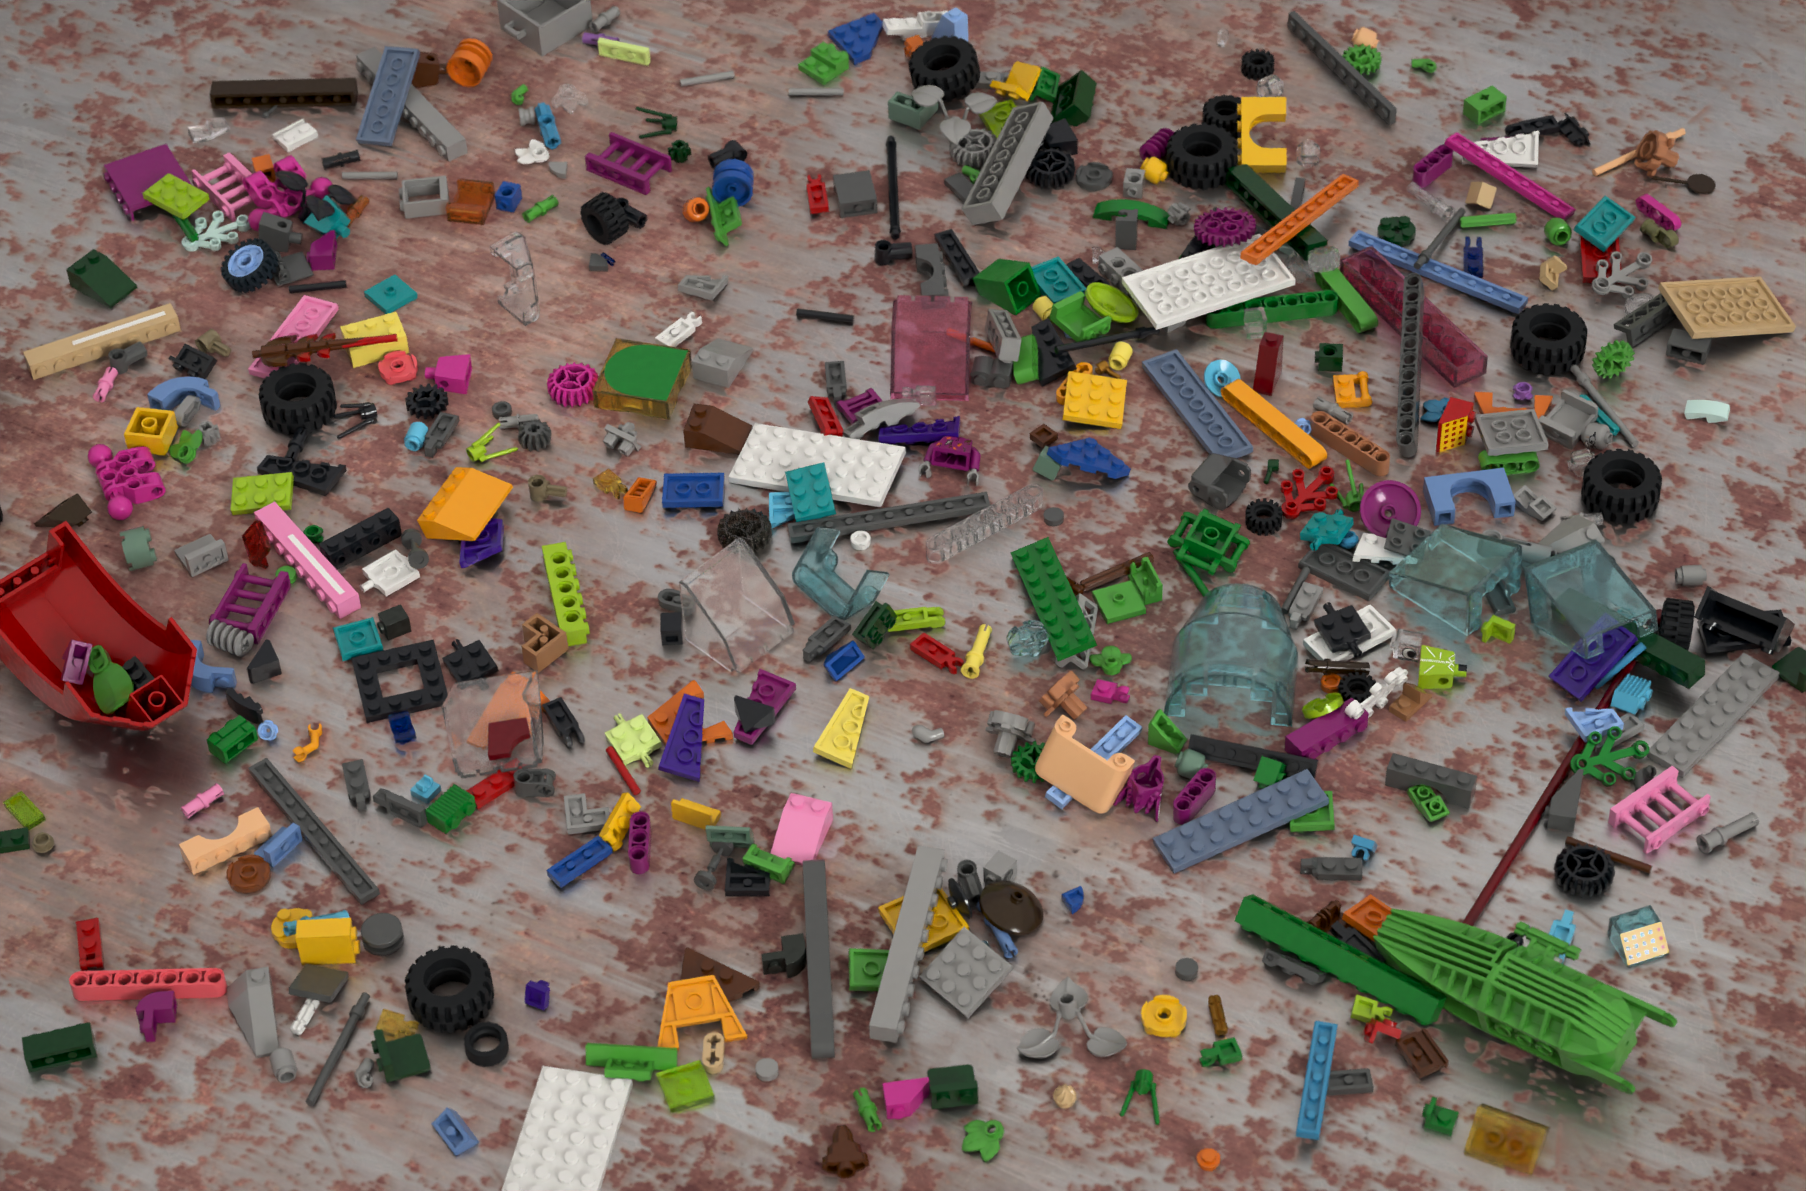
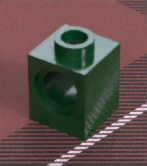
M1319 343V351H1315V363H1318V371L1342 372L1343 344Z

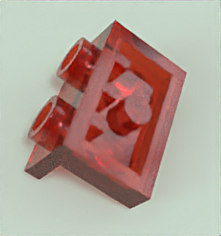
M255 520L244 532L242 539L250 563L256 567L259 566L267 569L269 565L266 556L269 554L271 546L263 522Z

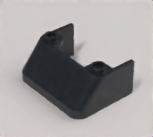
M1707 586L1694 618L1703 623L1702 627L1711 631L1717 628L1761 646V651L1773 655L1774 652L1779 653L1795 626V623L1784 616L1780 618L1720 594Z

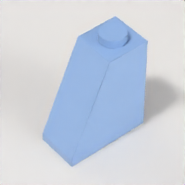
M956 7L941 16L932 38L956 36L958 39L963 38L968 41V15Z

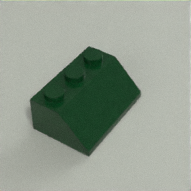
M1080 70L1058 86L1056 98L1051 109V115L1053 116L1051 124L1066 119L1069 126L1077 127L1090 119L1097 82L1083 70Z

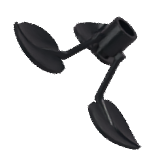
M291 171L275 173L281 183L287 188L294 191H302V202L300 204L302 209L298 215V219L304 223L311 213H313L317 221L334 214V207L326 200H321L312 195L306 196L305 188L308 187V182L301 175ZM330 185L328 187V192L330 193L328 196L334 198L337 203L343 205L357 203L358 200L344 187L339 185Z

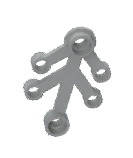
M1612 252L1609 259L1612 263L1611 276L1606 278L1608 262L1599 260L1595 267L1598 271V277L1593 280L1591 285L1593 291L1599 295L1614 292L1621 294L1625 299L1632 298L1634 289L1631 286L1613 285L1616 282L1634 285L1636 289L1644 291L1648 285L1647 279L1628 277V275L1638 269L1644 270L1649 268L1652 256L1647 252H1640L1634 263L1620 270V262L1623 256L1620 252Z

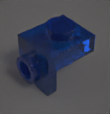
M407 710L388 715L395 743H408L412 739L417 738Z

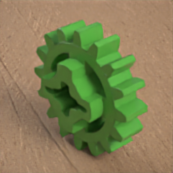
M1355 44L1354 48L1348 47V51L1344 50L1342 56L1361 75L1362 73L1369 75L1370 71L1375 73L1376 69H1380L1382 57L1381 53L1377 52V48L1371 49V45L1364 46V44L1358 47Z
M1615 340L1613 344L1608 342L1607 346L1601 347V352L1595 353L1597 357L1592 359L1594 362L1592 367L1597 375L1602 376V378L1608 376L1610 379L1614 374L1619 376V372L1626 371V366H1631L1630 361L1634 360L1633 355L1635 352L1628 342L1625 343L1624 340L1620 341V343L1618 340Z

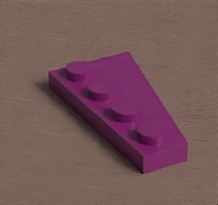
M759 669L756 682L754 681L752 692L747 699L774 707L776 715L796 690V683ZM738 720L733 732L734 738L753 745L766 727L745 733Z

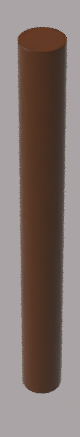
M1567 836L1565 845L1576 847L1577 843L1581 846L1586 845V842ZM1604 849L1605 854H1610L1611 860L1648 874L1652 870V865Z

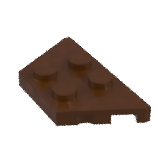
M686 947L680 980L714 975L728 1002L742 998V994L751 989L756 991L760 988L759 981Z

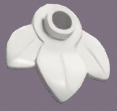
M532 139L529 143V148L515 149V153L519 158L517 162L521 164L543 163L549 158V152L544 147V144Z

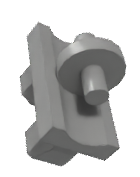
M633 423L620 424L618 429L607 424L604 428L607 432L603 440L605 446L613 449L620 442L618 450L627 457L633 450L639 451L641 445L637 444V431L634 430L635 426Z

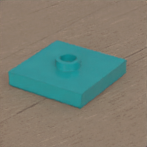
M395 274L364 291L365 297L385 314L392 313L418 298L417 292Z
M373 617L333 627L343 661L350 660L351 657L383 651L382 642Z

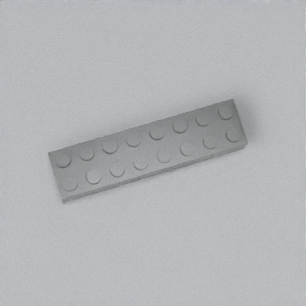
M1043 102L1014 107L962 207L963 212L972 225L1000 221L1005 217L1053 120V116Z

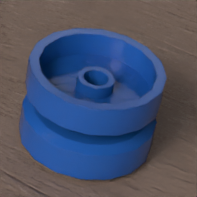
M728 159L720 162L713 171L712 195L718 203L734 196L738 207L751 200L754 173L750 165L741 160Z

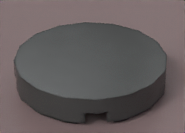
M1090 162L1086 166L1081 165L1076 170V182L1082 189L1099 191L1109 187L1112 183L1113 172L1109 170L1106 164Z

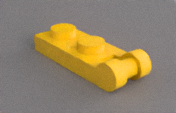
M629 792L622 793L599 834L603 841L609 843L613 851H617L623 845L622 840L630 828V818L634 813L639 812L641 808L640 804Z

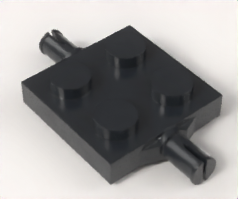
M1330 602L1325 603L1323 609H1325L1327 615L1314 619V625L1331 652L1335 653L1340 650L1350 649L1354 657L1361 656L1362 651L1358 645L1371 639V633L1353 605L1340 610H1334Z
M456 639V642L453 641L452 646L456 651L442 659L460 689L478 684L482 691H486L485 688L488 690L490 686L486 679L499 670L480 640L464 647L459 639Z

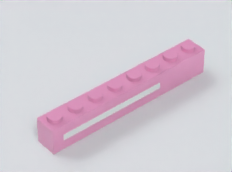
M276 502L254 512L256 520L254 525L257 531L262 532L267 542L274 545L277 553L285 557L287 564L295 568L299 578H304L308 588L316 592L318 599L326 603L332 614L335 613L341 619L361 608L359 594Z

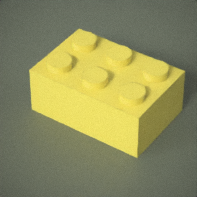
M397 312L340 326L342 339L397 334L398 336L397 342L347 348L346 351L353 368L384 360V356L393 351L409 353L407 336Z

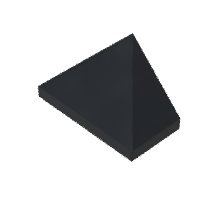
M735 695V713L745 733L774 725V707Z

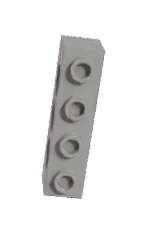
M988 309L985 332L998 359L1005 363L1018 361L1022 339L1008 311Z

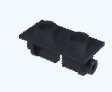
M1565 112L1566 119L1558 122L1559 130L1576 147H1582L1585 141L1590 145L1591 143L1588 139L1590 134L1586 128H1581L1574 116L1570 117Z

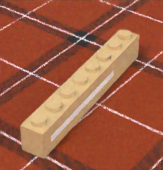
M171 303L24 351L23 354L27 368L33 380L107 356L113 349H125L139 341L146 343L179 332L181 328L178 316Z

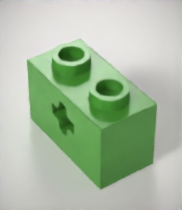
M1492 85L1464 99L1463 114L1478 125L1504 112L1507 96Z

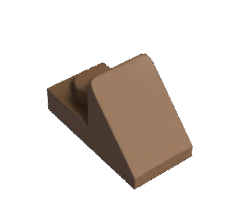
M1404 682L1402 694L1389 706V712L1407 722L1432 698V694L1415 684Z

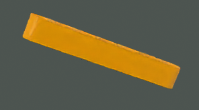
M1236 379L1221 388V395L1230 406L1306 468L1311 469L1327 459L1326 450L1322 445L1242 380Z

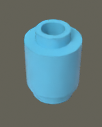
M411 423L404 438V445L407 449L418 451L423 447L425 435L429 430L424 423Z

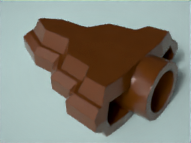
M837 1125L833 1133V1143L827 1147V1155L822 1157V1170L828 1173H836L840 1178H851L856 1174V1171L864 1170L869 1166L867 1153L862 1152L860 1144L853 1141V1134L846 1125Z

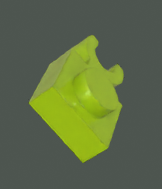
M1356 994L1350 1018L1365 1023L1370 1022L1372 1018L1383 1022L1384 1018H1386L1383 1015L1391 1016L1393 1009L1387 1006L1377 1007L1378 1001Z

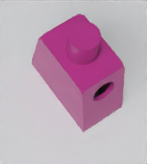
M470 354L439 357L436 367L425 368V379H435L438 389L443 387L444 391L467 394L472 373Z

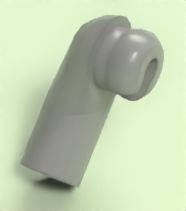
M915 725L912 728L914 737L924 743L944 738L942 728L929 730L922 725Z
M365 1058L354 1074L358 1085L362 1088H369L373 1083V1077L370 1076L369 1072L375 1063L370 1058Z

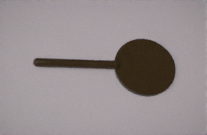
M1704 174L1691 175L1687 181L1656 176L1651 177L1652 180L1686 184L1692 191L1700 194L1711 193L1716 186L1714 180Z

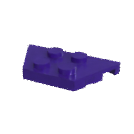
M490 519L475 541L461 540L459 560L461 568L468 567L502 551L504 534L502 519Z

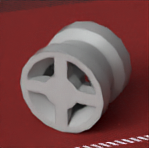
M533 106L528 109L518 108L521 126H525L528 123L531 125L536 124Z

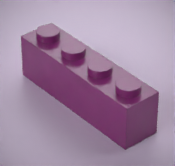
M1350 698L1338 709L1317 717L1286 735L1284 750L1288 754L1315 759L1322 753L1330 751L1339 743L1347 741L1356 733L1364 731L1368 727L1369 713L1363 708L1364 712L1358 719L1350 718L1344 712L1346 707L1354 701L1353 698Z

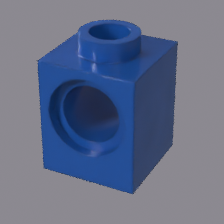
M503 181L495 194L496 209L514 213L522 200L521 186L516 183Z

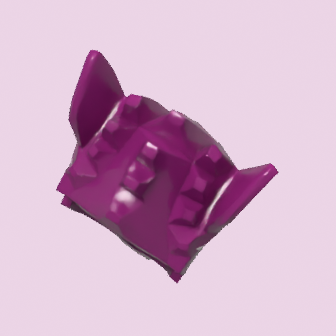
M1154 755L1148 763L1135 767L1113 805L1116 806L1126 798V806L1129 807L1133 804L1134 813H1138L1145 807V814H1148L1155 808V821L1158 822L1164 785V775L1160 769L1162 757Z

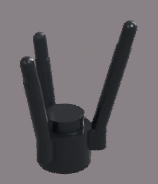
M370 402L341 404V408H358V410L334 414V418L359 414L360 419H365V421L339 434L337 438L340 439L367 424L374 423L373 419L377 418L375 404Z

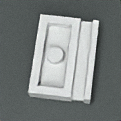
M301 119L272 134L273 140L277 141L286 152H290L317 138L318 133L311 125L305 123L304 119Z

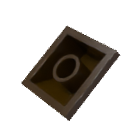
M76 493L36 521L34 525L36 527H56L67 521L71 527L76 524L80 527L89 520L87 516L92 511L79 494Z

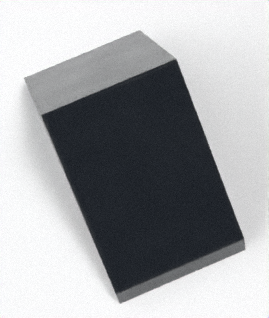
M265 640L247 667L250 683H257L282 674L279 659L270 640Z

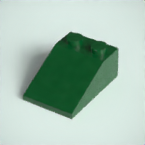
M92 249L66 269L71 287L110 309L137 289V285L115 263L95 249Z

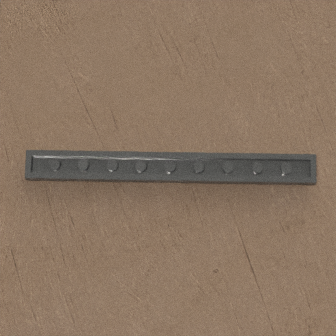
M1295 11L1288 13V29L1299 40L1303 41L1320 60L1328 65L1389 125L1396 123L1397 108Z
M980 492L788 523L787 526L791 543L814 540L821 531L829 534L830 537L852 534L856 531H872L990 512L991 504L987 492Z
M268 758L248 768L252 777L290 822L300 826L302 836L361 905L380 895L379 888Z

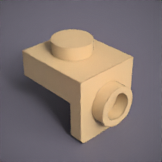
M1557 256L1551 257L1540 264L1539 280L1549 289H1556L1558 287L1559 274L1567 270V265Z

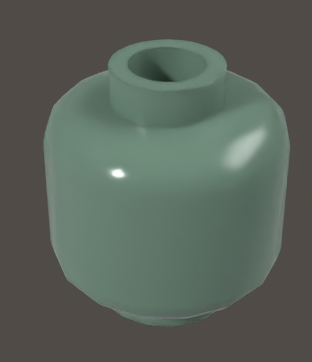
M1186 749L1184 752L1180 751L1174 767L1177 768L1179 775L1192 779L1200 769L1207 768L1208 764L1205 763L1204 754L1192 749Z

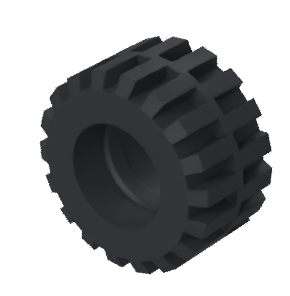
M1233 95L1210 98L1203 107L1202 123L1217 125L1218 128L1222 127L1227 132H1230L1234 139L1240 138L1241 132H1237V121H1241V115H1237V104H1241L1240 98L1233 97Z
M600 193L581 206L580 214L583 225L592 238L600 244L609 245L628 232L629 221L623 207L613 196L607 193Z
M1666 598L1663 603L1659 636L1686 650L1689 649L1695 612L1693 601Z

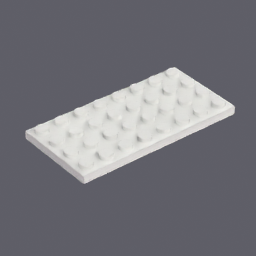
M1259 233L1253 235L1252 239H1247L1246 243L1241 241V245L1235 243L1233 247L1230 245H1226V247L1219 246L1122 277V284L1155 329L1158 330L1293 286L1296 279L1275 252L1258 265L1250 264L1240 259L1241 251L1261 237Z
M755 423L728 478L729 483L789 492L786 471L824 462L833 500L881 507L906 454V449L903 446L834 435L824 436L821 433Z
M543 1066L502 1191H600L631 1092L632 1079L608 1078L601 1074Z

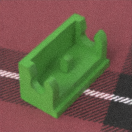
M1142 558V565L1139 568H1136L1135 563L1132 562L1128 579L1132 581L1143 604L1148 605L1162 601L1163 584L1149 558Z
M752 844L742 858L744 866L748 864L757 870L768 872L772 880L785 884L795 866V862L791 861L792 858L787 857L783 859L760 850L756 844Z

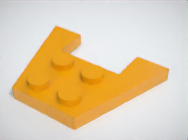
M714 975L668 982L657 1047L677 1048L679 1050L676 1028L721 1021L725 1042L747 1039L742 1025Z

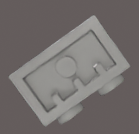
M211 534L175 549L176 556L192 577L229 561L225 543L222 539L216 541Z

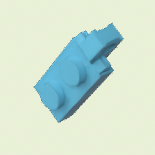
M1565 909L1562 919L1553 921L1549 934L1569 943L1570 946L1575 934L1576 925L1572 924L1574 912ZM1559 954V958L1562 959L1561 964H1563L1566 958L1565 954Z

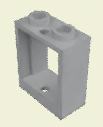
M446 176L402 180L399 196L403 200H399L400 210L405 213V219L450 214ZM440 194V199L409 202V197Z

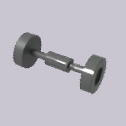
M416 529L405 530L401 535V542L405 548L411 549L408 554V562L415 569L424 568L429 562V556L426 550L419 548L422 542L421 534Z
M712 843V849L717 854L713 855L707 866L708 871H698L696 873L694 882L699 888L712 890L715 887L717 880L711 873L715 872L721 861V855L730 856L734 850L733 843Z

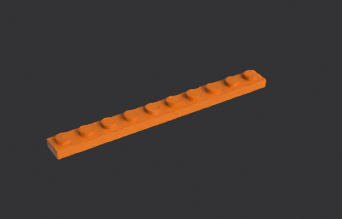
M1345 174L1340 175L1241 251L1240 259L1250 264L1258 265L1356 189L1359 180Z

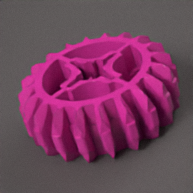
M574 361L573 364L566 363V366L559 365V368L553 369V373H550L547 379L548 394L551 396L552 401H556L558 405L563 403L564 407L571 405L573 408L574 405L581 407L582 403L588 404V401L594 400V397L598 395L600 390L598 373H596L594 368H590L589 365L584 366L582 362L576 364Z

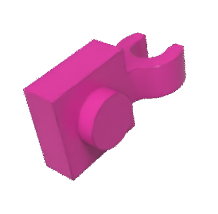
M1097 679L1091 692V700L1111 704L1113 700L1128 703L1130 695L1127 694L1130 688L1127 686L1118 687V683Z

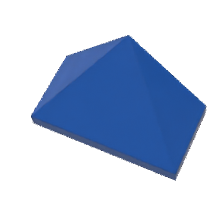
M853 640L827 655L823 665L836 682L863 660L865 656Z

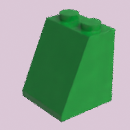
M997 259L973 277L979 295L1013 315L1019 314L1037 298L1042 296L1029 262Z

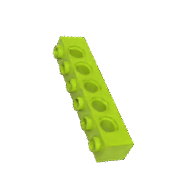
M566 542L542 546L543 560L558 627L566 632L568 647L586 644V635L590 634L588 622L583 621L587 618L585 607H580V605H583L581 592L577 593V590H580L578 578H574V576H577L575 563H570L573 561L572 550L567 549Z

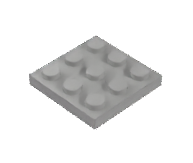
M1534 409L1477 414L1475 416V424L1488 456L1548 450V441Z
M963 927L919 975V978L968 1019L1014 968L967 928Z

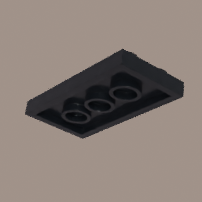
M1781 609L1765 611L1780 618L1783 617ZM1697 620L1707 653L1762 648L1759 645L1717 628L1714 631L1702 627V622ZM1790 636L1783 646H1791L1792 640Z

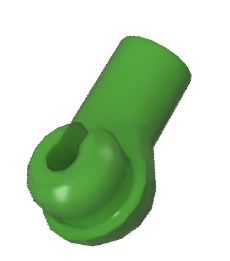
M522 84L511 93V99L514 104L521 105L523 103L524 96L522 95L528 91L526 85Z

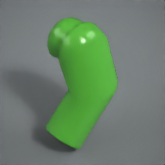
M1411 59V68H1422L1428 73H1433L1437 68L1436 63L1431 59Z
M965 165L962 168V174L969 176L970 182L974 185L980 171Z

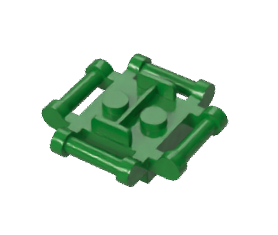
M1205 508L1202 512L1200 511L1198 516L1190 512H1184L1176 531L1167 540L1169 546L1180 548L1176 560L1180 562L1185 561L1203 569L1211 576L1215 575L1219 565L1225 571L1233 573L1237 568V562L1243 551L1250 545L1248 538L1238 534L1241 524L1231 523L1209 513L1210 511ZM1192 524V527L1190 528L1185 539L1182 538L1181 536L1183 535L1187 526ZM1233 542L1237 544V547L1230 559L1224 557Z

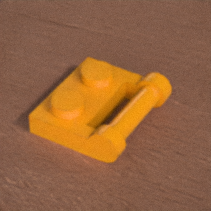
M1361 371L1358 374L1333 375L1335 403L1339 404V407L1371 406L1372 398L1369 395L1367 383L1369 380L1368 373ZM1354 384H1360V398H1356Z

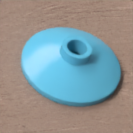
M1215 360L1208 364L1204 371L1206 387L1212 394L1223 398L1220 391L1222 387L1236 379L1241 380L1237 368L1226 360Z

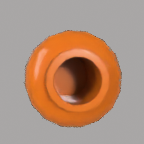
M690 198L683 204L682 213L688 221L699 222L708 216L709 205L703 198Z

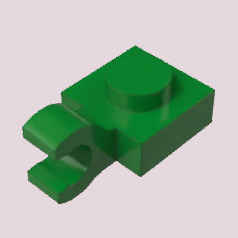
M1235 1037L1213 1042L1211 1049L1201 1050L1200 1054L1202 1057L1199 1058L1202 1067L1210 1066L1217 1060L1221 1066L1242 1061L1243 1054Z

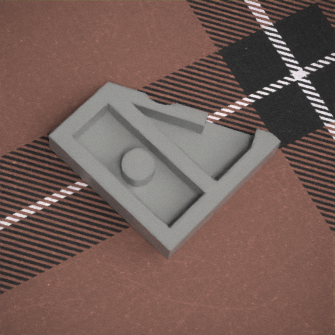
M686 275L678 284V291L702 297L706 300H713L728 284V276L722 275V279H711V275Z

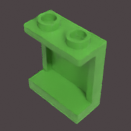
M1081 291L1053 304L1050 314V320L1076 342L1094 339L1107 334L1112 320L1110 316L1101 319L1084 305L1086 295Z

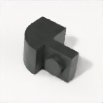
M803 933L781 936L782 951L761 954L764 975L786 972L788 979L803 971L807 961Z

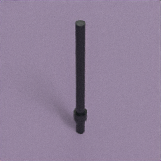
M1139 327L1134 331L1055 346L1054 351L1056 354L1134 338L1144 339L1149 335L1159 334L1160 329L1156 330L1155 327Z

